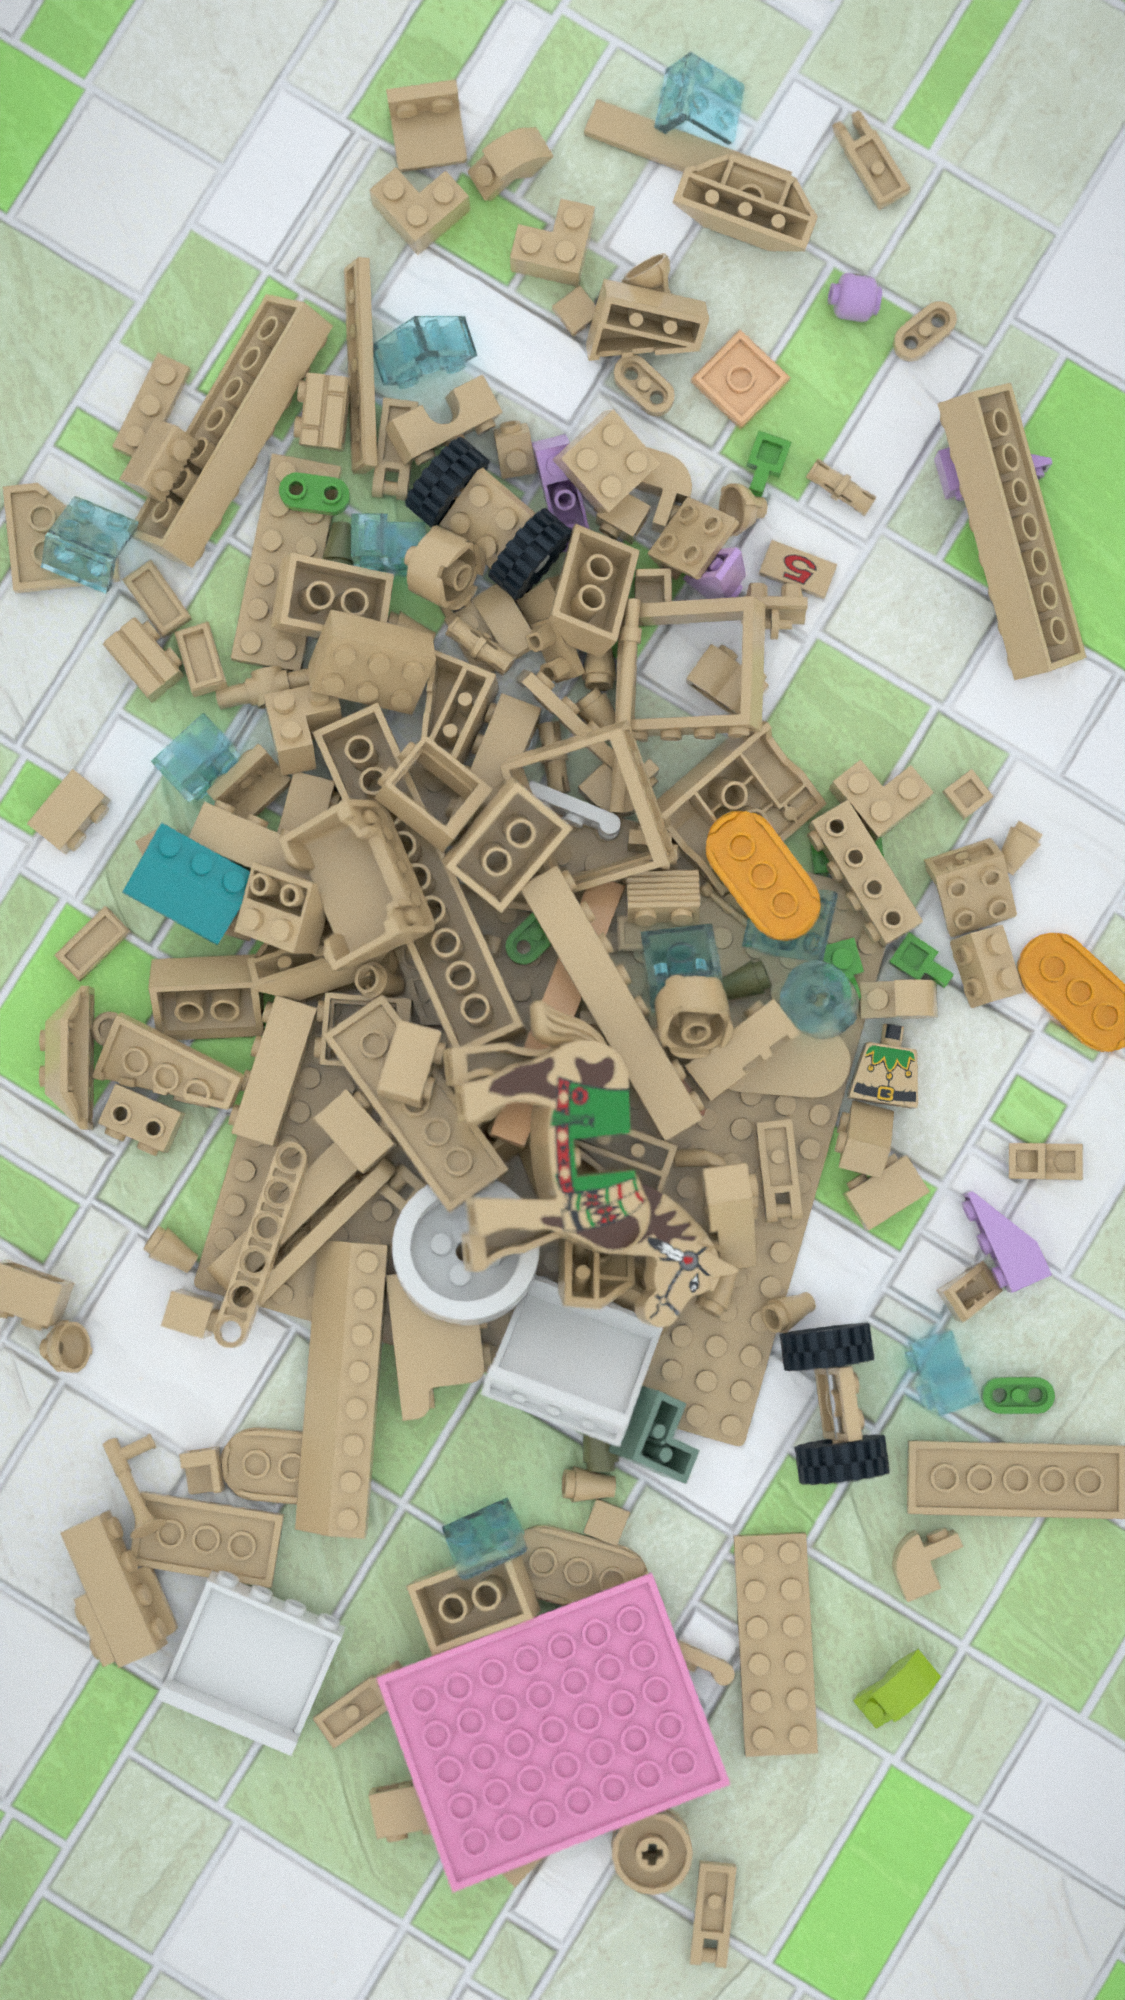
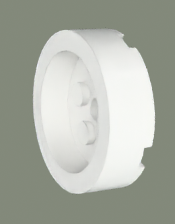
M495 1181L473 1197L521 1199L513 1190L499 1181ZM426 1185L405 1205L394 1229L392 1242L393 1260L403 1290L409 1299L424 1313L448 1323L465 1326L479 1325L505 1315L524 1298L530 1289L537 1271L539 1247L525 1253L501 1257L490 1264L485 1271H465L464 1261H461L456 1256V1249L462 1243L461 1234L469 1231L467 1204L464 1203L449 1214L429 1185Z

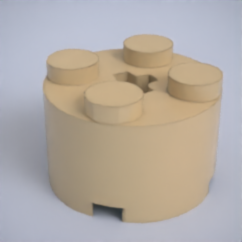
M438 525L433 526L429 533L420 540L418 545L411 546L405 554L404 563L408 566V589L442 608L458 610L470 601L478 588L473 584L477 574L483 576L485 553L475 543Z
M681 975L671 976L665 981V987L660 990L654 1003L662 1045L664 1046L665 1044L673 1055L687 1059L703 1058L710 1055L709 1050L720 1045V1049L726 1046L732 1037L733 1025L727 995L722 982L715 977H683Z

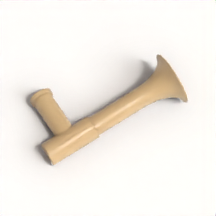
M150 1433L146 1437L122 1448L117 1438L107 1440L103 1443V1448L116 1477L121 1483L135 1517V1529L130 1534V1537L138 1539L150 1535L162 1528L166 1520L157 1519L149 1512L131 1474V1468L127 1460L152 1448H157Z

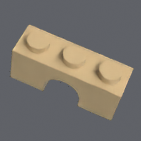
M483 374L452 389L445 397L452 413L451 423L439 424L434 422L426 413L423 405L392 419L388 423L385 430L404 466L414 461L417 466H420L436 456L435 450L443 446L448 447L452 440H456L460 436L465 439L464 436L473 431H476L477 435H481L496 426L494 420L503 412Z

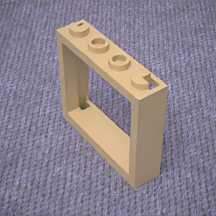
M755 596L640 603L639 626L743 620L740 714L635 719L636 651L630 725L635 741L647 742L648 737L660 736V739L665 741L682 740V735H694L696 739L709 740L715 739L716 734L728 733V736L732 738H742V736H749V732H762L766 608L763 602ZM624 611V615H623L621 627L624 626V622H625V611ZM620 631L617 652L615 723L617 721L623 643L619 642Z
M628 720L510 756L500 765V772L504 780L501 783L502 786L512 776L532 793L523 769L524 766L607 740L611 741L650 851L572 874L571 876L578 887L572 891L573 893L669 865L676 855ZM554 851L537 870L536 877L556 865L559 868Z

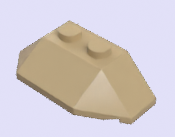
M731 153L708 160L697 166L693 165L685 168L672 202L703 227L768 251L805 252L818 218L796 177Z
M325 915L326 921L316 954H294L264 943L256 954H252L247 959V964L255 991L299 1001L354 983L356 972L361 966L370 962L380 963L388 952L343 971H333L323 954L326 938L334 935Z
M81 986L45 1021V1030H41L39 1036L40 1050L45 1051V1066H40L39 1069L40 1087H45V1094L81 1130H93L94 1078H91L94 1071L92 1024L94 1021L95 988L91 986Z
M558 1238V1293L563 1306L601 1309L634 1287L635 1255L594 1252L565 1239Z

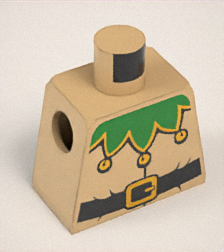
M883 1024L880 1044L873 1042L864 1043L847 1092V1099L916 1109L918 1107L917 1050L901 1047L904 1032L903 1026Z

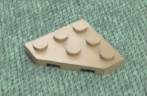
M39 483L3 486L12 584L15 593L121 582L118 549L115 543L93 528L86 520L50 494Z

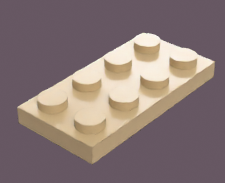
M148 1491L140 1492L149 1512L157 1519H165L166 1523L162 1528L150 1535L132 1539L131 1551L137 1560L138 1566H148L153 1569L207 1578L212 1571L217 1573L219 1571H227L236 1575L239 1578V1582L244 1584L260 1585L268 1588L273 1586L285 1514Z

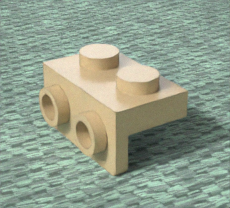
M258 743L254 748L244 752L239 761L228 772L218 776L206 792L214 801L219 800L236 808L235 815L247 819L249 814L254 816L260 814L290 786L291 778L288 775L281 776L278 764Z
M1003 924L976 931L950 941L953 958L957 964L964 993L971 1008L1024 993Z

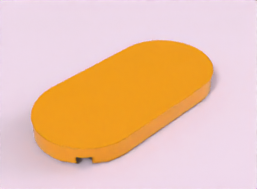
M732 811L717 819L711 826L707 836V859L755 927L765 936L779 941L794 940L809 932L820 914L821 900L814 882L770 823L761 815L747 811Z
M1046 933L1030 940L1022 949L1017 962V971L1024 990L1086 1047L1099 1052H1112L1124 1048L1125 984L1079 941L1070 935Z

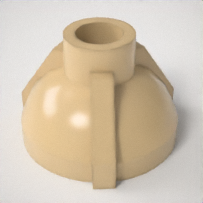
M667 254L653 255L641 262L621 280L622 283L671 293L668 285L670 260Z
M730 483L723 486L720 490L719 511L735 517L739 522L731 536H738L756 522V518H764L766 516L767 502L765 498L755 497L748 487L740 483Z
M69 1320L59 1321L48 1333L47 1338L41 1341L39 1346L40 1354L57 1372H79L86 1366L90 1355H92L93 1348H91L89 1335L86 1329L77 1322H69Z

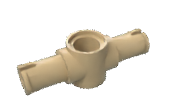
M281 666L257 669L251 672V678H247L245 683L215 691L218 706L222 710L251 703L252 706L257 705L259 709H266L264 694L310 685L309 670L306 668L289 672L288 669L282 670Z

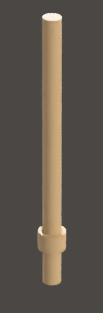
M633 598L627 599L624 626L620 627L619 642L623 643L616 721V723L628 720L630 725L637 644H641L642 628L638 627L641 600ZM614 752L609 812L623 814L626 783Z

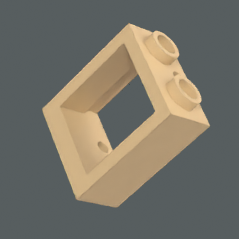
M424 735L416 745L411 741L397 757L402 763L396 770L389 766L377 783L382 788L374 799L443 853L488 797L493 788ZM416 761L466 800L446 826L396 788V785Z
M325 993V1001H318L317 1022H323L322 1036L315 1037L314 1058H320L319 1065L345 1068L338 1057H332L333 1050L323 1037L325 1033L335 1027L336 1005L364 1007L377 997L367 998L363 995ZM385 997L392 1008L396 1009V1013L401 1020L412 1023V999Z

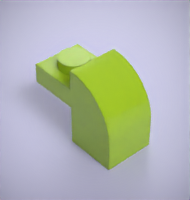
M916 1649L896 1661L881 1680L859 1692L853 1702L877 1729L891 1720L894 1723L912 1711L932 1691L940 1680L941 1675L922 1652Z

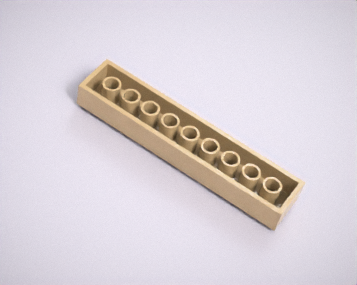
M378 702L312 732L342 800L377 801L374 798L382 788L377 781L389 766L396 770L402 763L397 758L401 753L400 748ZM408 771L396 785V788L428 812L410 771ZM388 810L434 919L433 931L407 943V947L452 1048L505 1043L527 1033L458 877L448 870L442 862L443 857L447 854L446 851L442 853Z

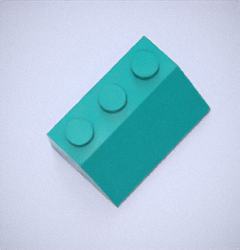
M161 822L122 893L218 945L242 905L250 872Z

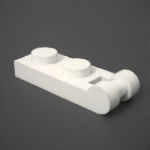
M530 781L529 786L532 793L555 813L562 815V819L569 825L582 828L584 824L598 830L599 836L606 841H612L618 836L621 823L619 817L614 813L535 781Z

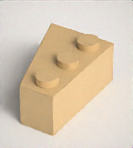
M630 1128L631 1133L573 1139L574 1146L578 1147L580 1156L598 1171L635 1170L641 1184L650 1186L659 1192H662L678 1148L677 1144Z

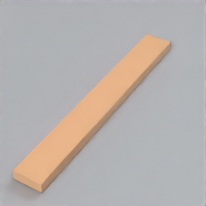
M612 881L585 889L580 903L586 901L596 920L591 922V925L597 935L604 932L607 936L624 892V885ZM558 958L542 1001L555 1010L575 1018L582 997L560 958ZM530 1030L524 1048L544 1049L549 1047L533 1037ZM521 1102L507 1103L506 1107L496 1117L490 1136L525 1148L530 1135L533 1105Z

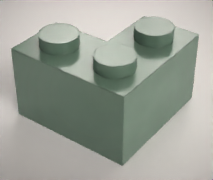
M642 1386L620 1447L611 1444L608 1452L663 1477L687 1484L700 1450L673 1438L686 1403L661 1391Z

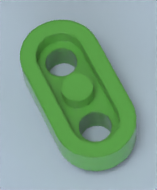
M295 472L285 476L279 485L281 500L291 510L334 516L343 513L350 504V492L347 485L335 477ZM301 485L303 491L299 495H293L290 493L292 486ZM336 490L338 492L336 499L329 500L325 497L327 491Z
M534 913L529 915L506 940L508 957L519 965H529L535 962L551 946ZM521 941H527L531 946L530 951L526 954H521L517 951V945Z
M994 1377L983 1385L981 1400L988 1410L997 1414H1040L1051 1408L1055 1400V1392L1052 1385L1040 1377ZM997 1388H1002L1005 1393L1004 1399L996 1402L993 1399V1392ZM1033 1388H1038L1041 1393L1037 1401L1029 1399V1391Z

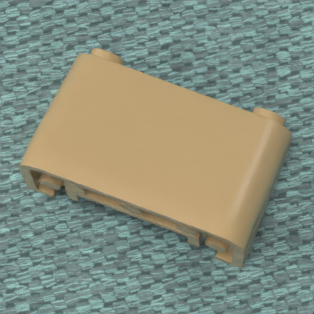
M344 799L279 838L286 863L299 871L309 872L312 882L317 883L323 909L334 935L326 938L323 950L324 957L328 964L331 965L333 971H343L421 938L433 931L434 919L396 827L388 810L378 801Z

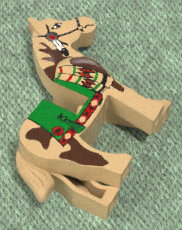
M534 1001L530 1005L532 1035L539 1042L549 1047L544 1049H527L509 1043L443 1049L446 1086H455L458 1123L478 1121L493 1109L511 1102L533 1105L530 1125V1152L534 1180L540 1200L466 1197L469 1231L461 1234L465 1271H485L490 1264L501 1257L525 1253L558 1238L565 1239L594 1252L641 1255L646 1259L644 1282L647 1289L636 1301L635 1314L641 1322L654 1327H666L673 1324L684 1306L693 1296L705 1293L706 1291L714 1292L720 1276L733 1275L739 1272L735 1266L719 1259L718 1253L706 1232L680 1205L652 1187L641 1184L635 1170H610L577 1174L576 1169L580 1168L581 1158L578 1147L574 1146L573 1139L631 1133L629 1078L626 1065L621 1056L606 1044L603 1037L594 1028L580 1019L555 1010L543 1001ZM475 1077H482V1078H484V1079H480V1080L468 1082L469 1080H471V1079H473V1078H475Z

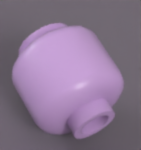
M845 273L841 275L837 284H831L828 304L833 305L834 313L839 319L866 322L872 315H877L879 312L882 288L877 286L876 280L872 276Z

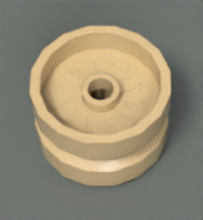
M669 1808L613 1830L611 1841L612 1858L615 1871L625 1885L639 1893L657 1895L671 1891L684 1880L691 1868L693 1850L687 1825L678 1812ZM648 1844H656L657 1849L648 1851Z

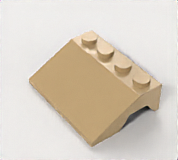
M762 721V732H749V736H742V738H727L657 799L668 833H673L672 843L678 845V850L699 870V873L713 886L719 895H723L728 889L713 870L706 856L707 836L711 826L717 819L732 811L753 812L764 817L784 842L827 804L804 771L786 757L773 739L772 727L766 721Z

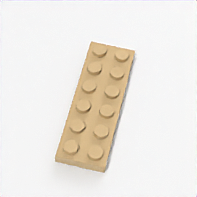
M272 453L231 660L262 667L281 666L282 670L288 669L289 672H293L303 668L309 637L270 629L281 559L291 552L322 559L333 516L289 509L281 500L279 485L285 476L295 472L340 479L342 468L337 465ZM294 485L290 489V493L293 495H299L303 491L301 485ZM333 489L326 492L325 497L329 500H334L337 498L338 492Z
M382 994L325 1033L323 1037L450 1214L466 1203V1197L473 1198L507 1174L509 1169L478 1126H475L473 1122L458 1123L456 1096L451 1088L446 1086V1081L435 1066L431 1077L436 1079L433 1094L430 1100L424 1098L421 1108L379 1096L378 1084L400 1019Z
M908 1440L907 1513L1125 1519V1445Z
M806 1532L733 1535L745 1757L818 1753Z

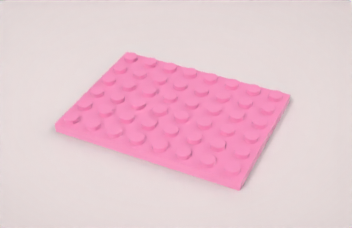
M652 1572L376 1678L452 1892L731 1785Z

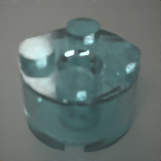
M814 960L798 965L789 973L787 980L781 988L780 1005L794 1026L803 1034L816 1039H828L842 1034L856 1021L859 997L853 982L838 967L827 962ZM822 993L826 998L822 1001L823 1004L817 1007L814 1003L818 1001L817 995Z

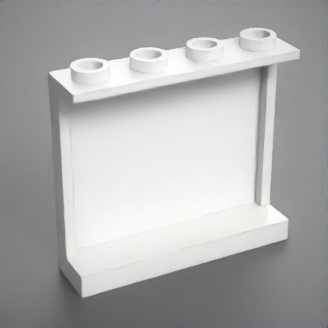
M535 1275L527 1294L515 1307L493 1364H491L486 1375L481 1395L620 1447L663 1327L644 1324L637 1318L635 1312L625 1309L615 1302H610L601 1309L565 1307L558 1293V1283L553 1282L548 1277Z
M212 1571L205 1583L204 1590L157 1700L292 1756L309 1712L342 1639L345 1626L340 1625V1621L329 1614L321 1613L316 1615L307 1611L306 1606L296 1600L287 1599L283 1601L272 1596L273 1593L263 1586L253 1585L250 1587L239 1582V1578L230 1572L219 1571L217 1573Z

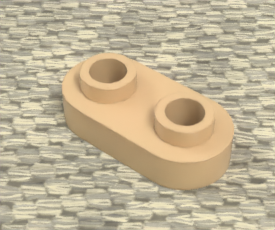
M943 301L932 302L897 330L893 340V348L896 355L905 361H916L952 333L957 321V315L953 307ZM939 318L943 321V326L935 327L931 320ZM906 340H913L917 347L908 349L904 342Z
M633 354V357H621L616 362L614 367V381L616 385L644 412L651 416H662L671 410L675 398L673 387L642 357ZM634 371L638 377L635 380H628L625 377V373ZM658 394L662 396L663 401L660 404H654L651 402L650 397Z

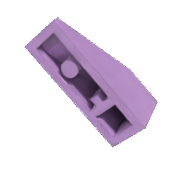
M737 547L723 548L700 579L697 580L685 575L683 580L707 599L738 597L743 588L740 584L746 577L742 551Z

